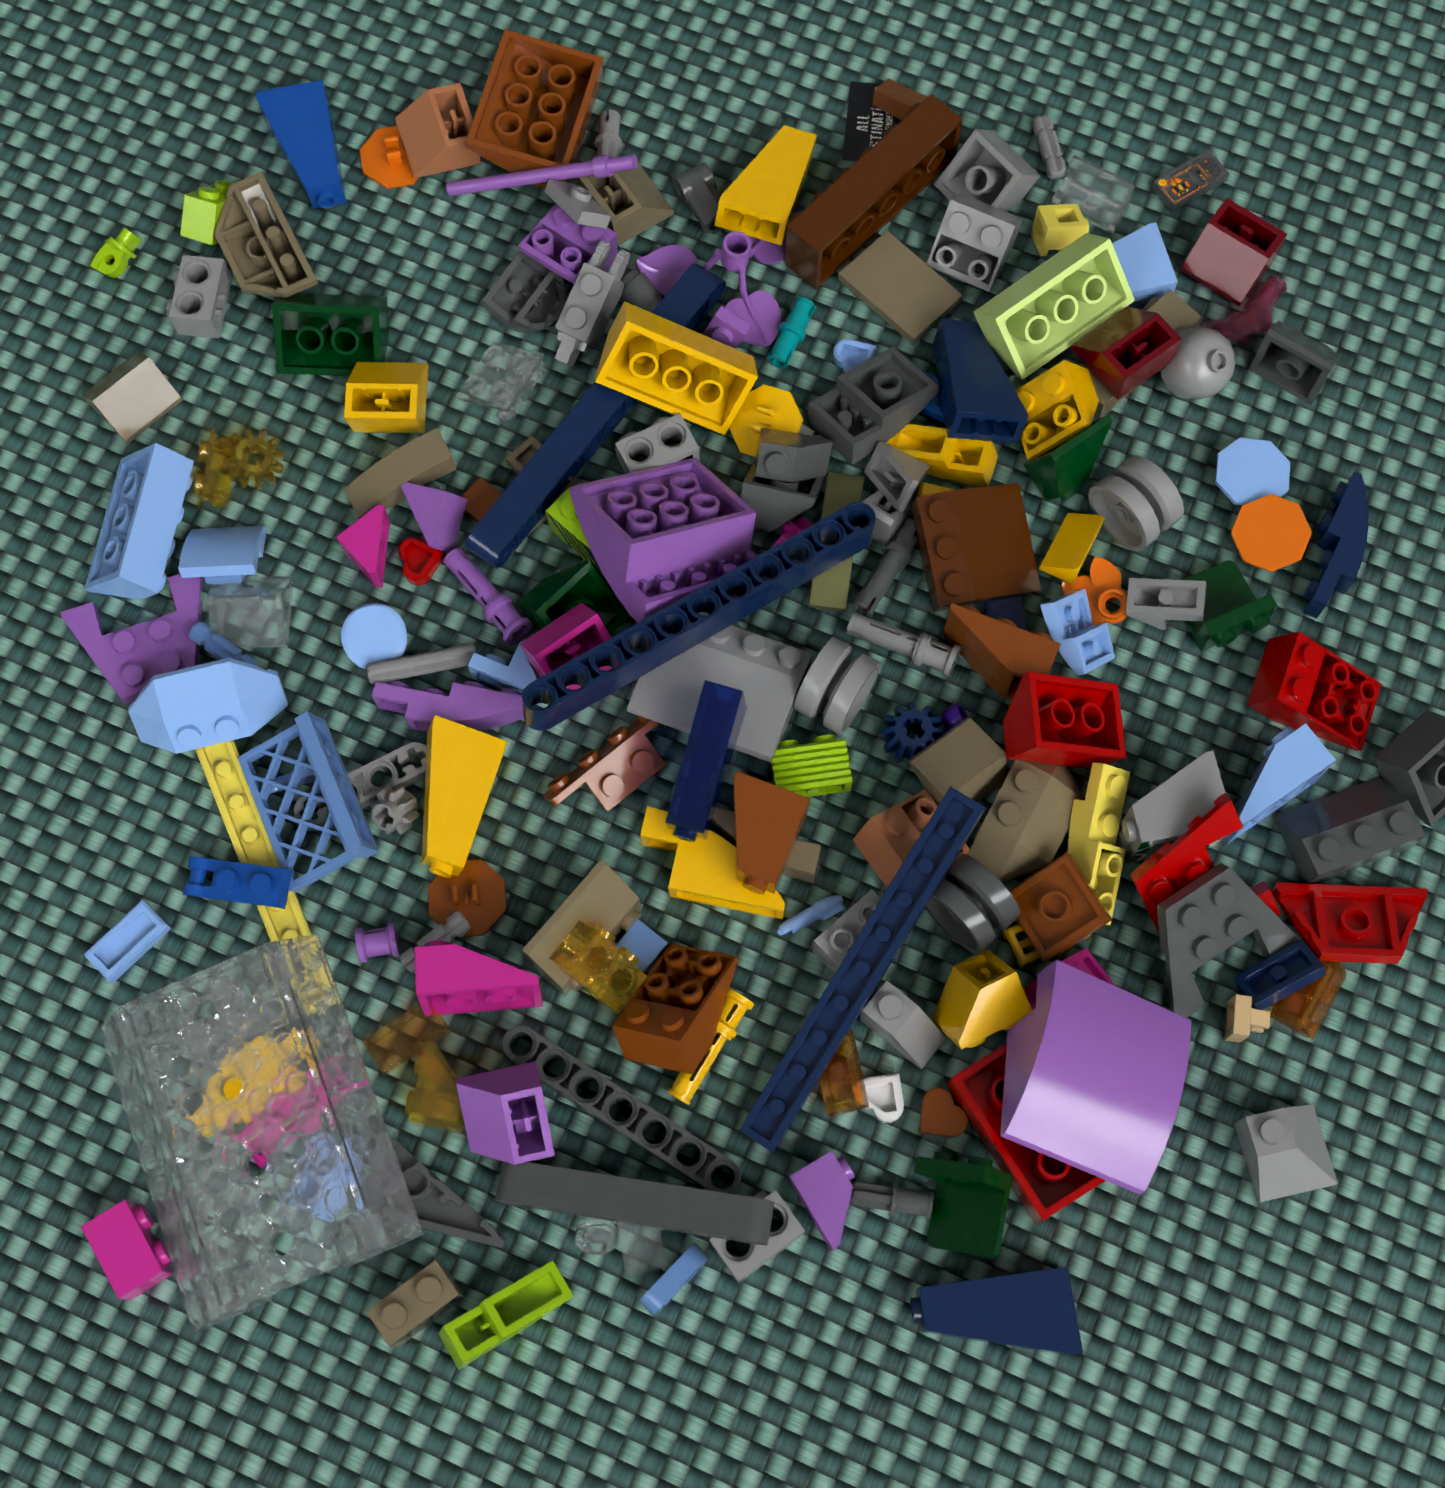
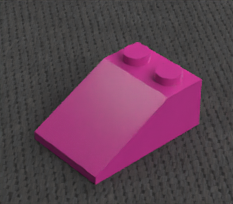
M443 940L429 941L425 943V946L414 947L416 995L425 1016L543 1007V997L537 975L457 944H449Z

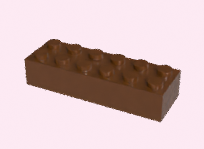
M932 94L922 103H915L898 125H891L883 135V138L874 147H867L859 160L850 169L848 167L844 168L838 174L835 182L826 191L824 189L820 190L803 212H796L789 219L786 225V266L815 290L819 288L945 171L957 154L963 118Z

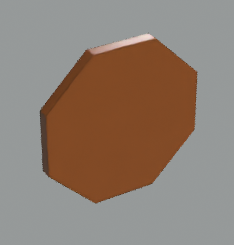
M481 859L466 860L464 869L459 876L451 875L450 878L437 875L428 885L429 917L438 925L442 924L444 926L447 923L446 919L459 911L465 916L471 926L470 930L461 937L485 936L507 912L506 881Z

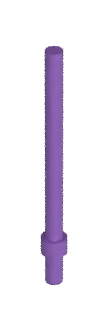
M635 154L613 158L610 155L593 157L592 161L448 182L446 190L449 196L544 183L548 182L549 179L565 180L595 175L596 178L612 176L614 172L637 169L638 160Z

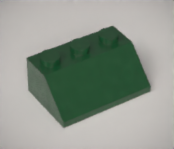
M296 293L287 298L277 297L272 302L277 373L350 376L357 362H385L389 333L387 297Z

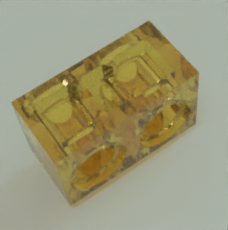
M578 921L549 959L598 1002L619 1014L648 976L636 966L640 960L632 952L623 946L617 949L612 944L616 938L608 930L599 924L591 928L585 923Z

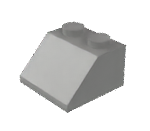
M975 129L934 185L949 200L962 193L1008 212L1021 202L1040 175L995 131Z

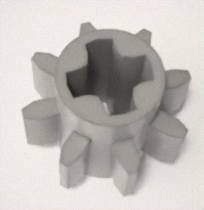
M390 786L376 793L378 799L370 803L374 823L377 827L384 830L386 834H390L394 830L403 834L413 827L412 821L420 817V814L417 812L418 804L416 798L409 791L404 790L403 786L394 791Z

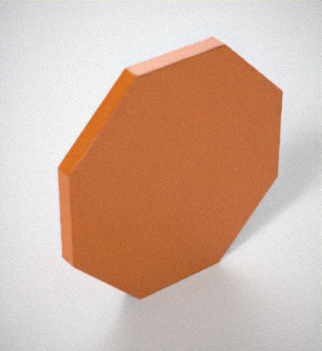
M397 126L377 129L359 149L364 176L382 187L390 189L414 185L419 179L413 177Z
M1269 494L1241 506L1230 535L1244 563L1272 573L1302 559L1312 531L1299 504Z

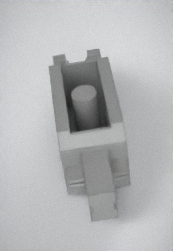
M604 240L598 244L589 264L584 262L555 326V329L559 331L557 340L561 341L555 359L570 367H573L581 351L586 353L590 346L595 348L600 343L623 293L624 283L621 281V278L628 265L630 252L621 249L607 273L602 269L610 253L611 245Z

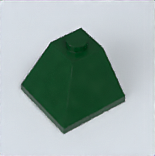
M1109 414L1093 421L1091 426L1024 464L1046 501L1060 498L1063 502L1081 491L1078 484L1089 478L1111 426L1112 419Z
M587 560L544 578L517 603L538 631L581 602L599 615L609 634L616 630L630 616L592 564Z

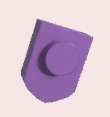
M720 306L703 335L736 349L751 325L723 306Z

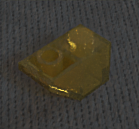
M426 1041L425 1050L419 1051L415 1060L414 1074L419 1076L415 1091L410 1090L408 1093L405 1114L409 1115L408 1121L414 1126L462 1134L464 1119L455 1081L459 1077L435 1042Z

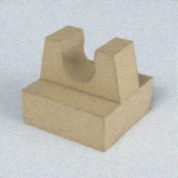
M1234 995L1227 1001L1224 1041L1241 1043L1250 1036V1032L1263 1033L1264 1029L1270 1028L1271 1012L1251 1008L1252 996Z

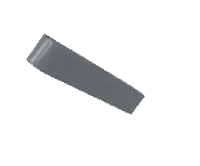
M515 1026L505 1033L502 1047L508 1059L515 1066L536 1061L542 1084L701 1189L736 1194L739 1191L741 1172L738 1165L731 1159L527 1026ZM520 1038H529L533 1041L531 1051L523 1056L513 1054L514 1043ZM551 1060H563L566 1063V1068L561 1076L551 1078L545 1074L546 1065ZM586 1081H594L599 1085L597 1095L590 1100H584L578 1096L579 1086ZM620 1102L628 1103L633 1107L631 1117L624 1122H617L611 1118L612 1108ZM659 1124L666 1129V1137L661 1143L650 1144L644 1139V1133L649 1126ZM687 1146L697 1148L701 1154L699 1162L691 1167L683 1166L678 1162L680 1150ZM726 1168L734 1174L735 1181L730 1188L718 1189L712 1184L711 1178L716 1170Z
M503 1161L495 1197L497 1202L757 1245H768L774 1209L773 1201L756 1197L530 1162L514 1165Z

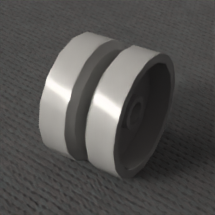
M1138 455L1126 458L1115 467L1112 475L1103 477L1090 488L1088 493L1089 503L1094 515L1105 517L1102 524L1104 530L1122 546L1136 552L1147 548L1158 538L1160 532L1171 528L1184 514L1182 498L1168 475L1155 463Z
M832 637L820 651L807 672L797 693L793 709L808 718H814L824 710L823 726L842 735L851 725L867 699L881 669V662L866 654H861L850 664L852 646L836 637Z

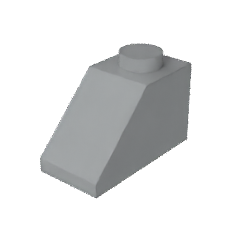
M889 981L883 984L860 1015V1021L921 1070L946 1040V1037L924 1011Z

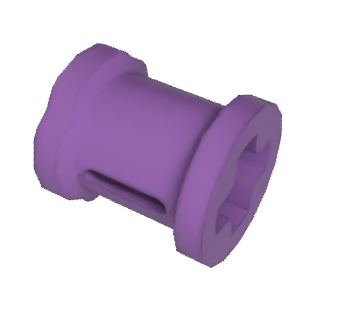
M395 922L388 923V926L385 928L364 931L362 928L355 929V942L360 963L367 962L368 958L392 954L394 957L401 955L399 935Z

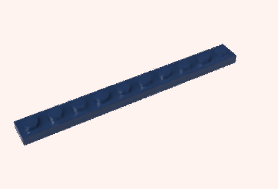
M950 786L739 1129L740 1132L772 1153L776 1151L986 808Z

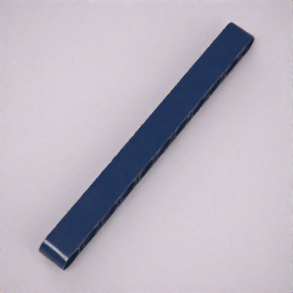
M693 263L652 313L694 331L722 296L726 281L697 263ZM594 382L473 528L467 538L466 549L496 569L502 567L546 514L545 511L557 500L571 482L568 480L569 477L574 478L637 402V399Z
M854 502L531 682L522 692L523 718L525 723L535 730L544 731L552 728L864 550L872 540L876 521V514L873 508L862 502ZM760 577H768V578H771V579H770V580H764V579H762V578H760ZM736 594L741 597H731L729 595ZM706 612L709 615H699L697 613ZM675 630L678 632L675 634H669L665 631ZM643 648L646 649V651L636 652L632 649ZM603 666H610L614 669L604 671L599 668ZM569 685L581 686L576 690L566 688ZM538 703H544L548 705L547 707L542 709L532 707Z

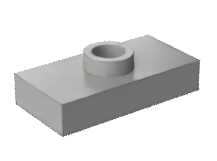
M553 179L548 180L544 192L577 224L603 229L607 228L611 215L592 198V193L589 190L575 183Z

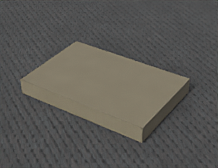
M888 231L884 232L838 273V280L912 345L919 341L941 319L962 302L963 295Z

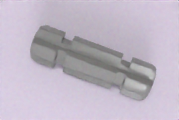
M1049 115L1038 116L1034 119L1032 127L1035 136L1038 137L1037 144L1043 163L1047 165L1045 166L1047 177L1052 180L1062 178L1065 175L1066 165L1064 159L1060 157L1062 152L1056 132L1052 130L1054 128L1052 118Z
M457 911L446 919L447 923L444 926L439 924L416 943L417 947L425 946L426 942L443 940L453 944L455 942L453 940L454 937L458 936L460 938L470 930V923L462 913ZM410 947L401 955L400 959L404 967L413 974L415 973V949Z

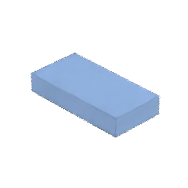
M141 900L83 955L113 984L171 928L145 901Z

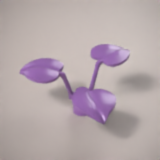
M731 232L724 238L722 250L716 249L714 256L703 268L709 271L718 260H721L722 265L727 270L738 272L740 295L742 298L730 300L725 308L751 325L741 340L742 342L762 347L769 346L774 342L779 333L778 328L781 323L780 308L774 297L766 291L759 290L748 296L745 277L746 266L748 265L749 258L753 255L762 264H776L785 260L786 234L782 246L747 236L742 232ZM681 245L663 246L646 256L637 258L639 273L644 272L658 293L663 297L666 296L693 263L698 264L695 254L690 249Z

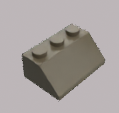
M600 860L522 949L530 967L565 996L571 989L575 992L578 991L591 974L588 969L597 959L600 961L605 960L616 946L613 940L623 929L627 932L641 917L639 912L642 908L640 898L603 860Z

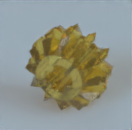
M250 427L245 428V439L239 434L233 433L231 439L234 445L225 444L223 447V452L229 455V457L222 459V465L226 468H233L229 472L228 478L235 480L242 476L241 487L244 489L248 487L249 480H253L255 488L261 490L262 478L273 485L276 482V478L272 472L282 473L284 470V465L278 461L285 458L284 450L275 449L279 444L277 437L265 441L267 432L265 429L259 431L258 437H253L252 429ZM252 452L258 453L259 461H256V465H250L246 455L251 457Z

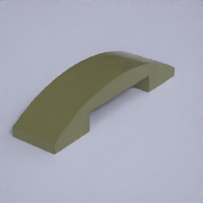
M828 472L821 520L849 504L861 502L864 476ZM853 556L813 578L809 607L846 612Z

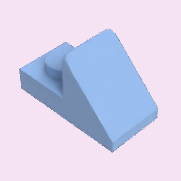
M520 643L509 666H506L507 663L495 655L486 654L484 657L476 653L473 654L468 664L472 679L500 690L502 688H509L522 693L527 685L537 680L531 663L521 648Z

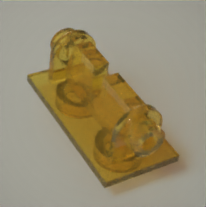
M213 428L208 440L200 441L197 461L203 462L202 473H196L193 494L199 495L197 508L200 509L204 500L211 501V505L214 507L224 508L226 502H229L231 497L233 476L221 474L219 471L233 472L237 446L234 444V439L228 436H222L220 440L214 439L215 429Z

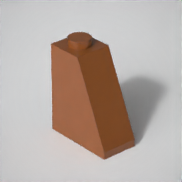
M736 771L733 777L738 880L743 882L742 886L754 893L764 894L765 891L775 894L809 810L810 799Z

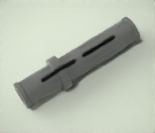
M905 518L892 541L885 544L880 561L870 574L858 596L851 603L852 610H856L857 613L868 618L872 617L873 612L903 565H907L911 559V551L918 541L914 519Z

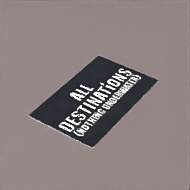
M850 82L842 158L845 161L857 162L863 151L869 146L874 147L883 138V135L891 125H898L902 121L872 106L874 91L880 84Z

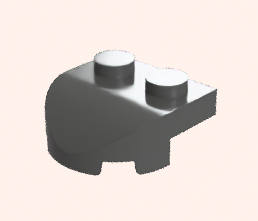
M519 251L479 305L513 331L519 333L539 332L554 324L561 315L567 301L563 286L564 279Z

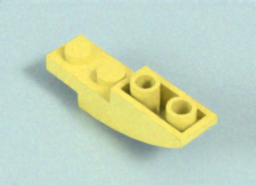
M1092 763L1085 800H1073L1068 853L1072 855L1112 918L1126 849L1115 845L1130 772L1103 763Z

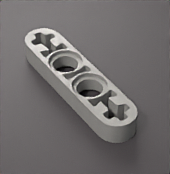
M418 742L406 744L348 773L352 786L357 789V799L361 808L364 809L370 806V803L378 799L376 793L388 786L393 791L401 786L405 789L425 779L427 746ZM414 754H417L419 758H423L421 760L423 766L417 769L414 765H409L411 763L410 757ZM396 762L399 763L405 774L402 778H400L396 767L393 765ZM381 769L389 770L392 773V780L387 786L376 787L372 784V776L375 772ZM302 796L297 800L293 811L295 818L301 820L309 798ZM318 801L316 804V808L319 809L317 811L318 818L311 820L310 823L324 827L329 810L325 803ZM311 827L307 829L308 831H319Z

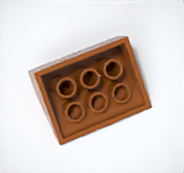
M504 29L465 142V147L510 173L576 163L602 83L604 57ZM570 179L559 180V181L570 182ZM548 182L531 185L545 189Z

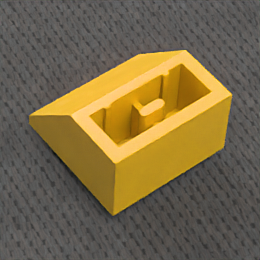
M1063 360L1015 390L1028 413V419L1020 437L1027 459L1032 461L1091 426L1099 399L1087 368Z
M357 362L346 383L344 419L353 432L425 433L428 363Z
M987 949L980 955L977 954L952 967L932 1019L935 1025L962 1050L966 1047L972 1048L982 1044L988 1036L1000 1030H1008L1029 1014L1032 1009L1017 972Z

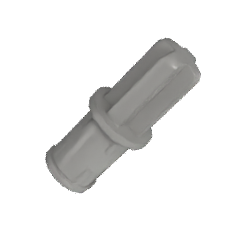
M604 110L599 115V135L595 138V146L598 149L597 156L610 155L612 158L618 157V151L622 147V140L619 137L621 115L617 111L609 110V121H606L607 112Z

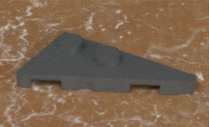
M386 1137L364 1214L497 1248H505L507 1239L394 1138Z

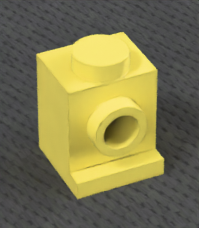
M1078 204L1037 206L1031 237L1040 256H1047L1048 250H1062L1085 233H1089L1088 220L1083 217Z

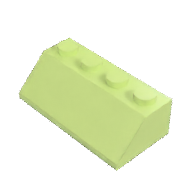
M1085 233L976 309L974 314L988 344L1015 375L1023 380L1134 302L1135 299L1110 238Z

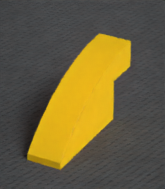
M647 806L640 834L642 846L676 852L668 887L670 897L784 919L785 902L777 890L775 894L765 891L764 894H758L742 886L743 882L738 880L737 851L735 846L699 823L671 812Z

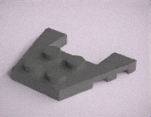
M1223 863L1218 864L1157 905L1161 952L1165 954L1167 970L1163 974L1164 988L1169 993L1170 1004L1166 1005V1009L1187 1018L1205 1006L1192 972L1251 932H1253L1262 955L1267 958L1299 941L1298 936L1230 867Z

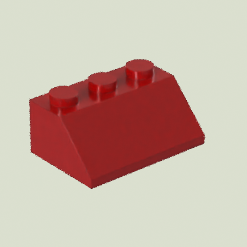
M1036 672L1023 674L1003 720L1006 759L1091 769L1092 763L1109 765L1126 758L1118 684Z

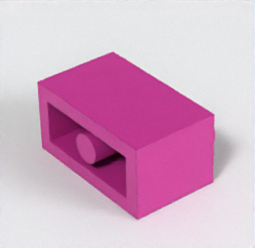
M128 1200L121 1201L82 1225L81 1228L117 1298L131 1301L174 1273L169 1265V1262L173 1261L171 1252L161 1239L158 1241L155 1239L150 1229L154 1225V1221L149 1211L143 1204L138 1206L137 1203Z

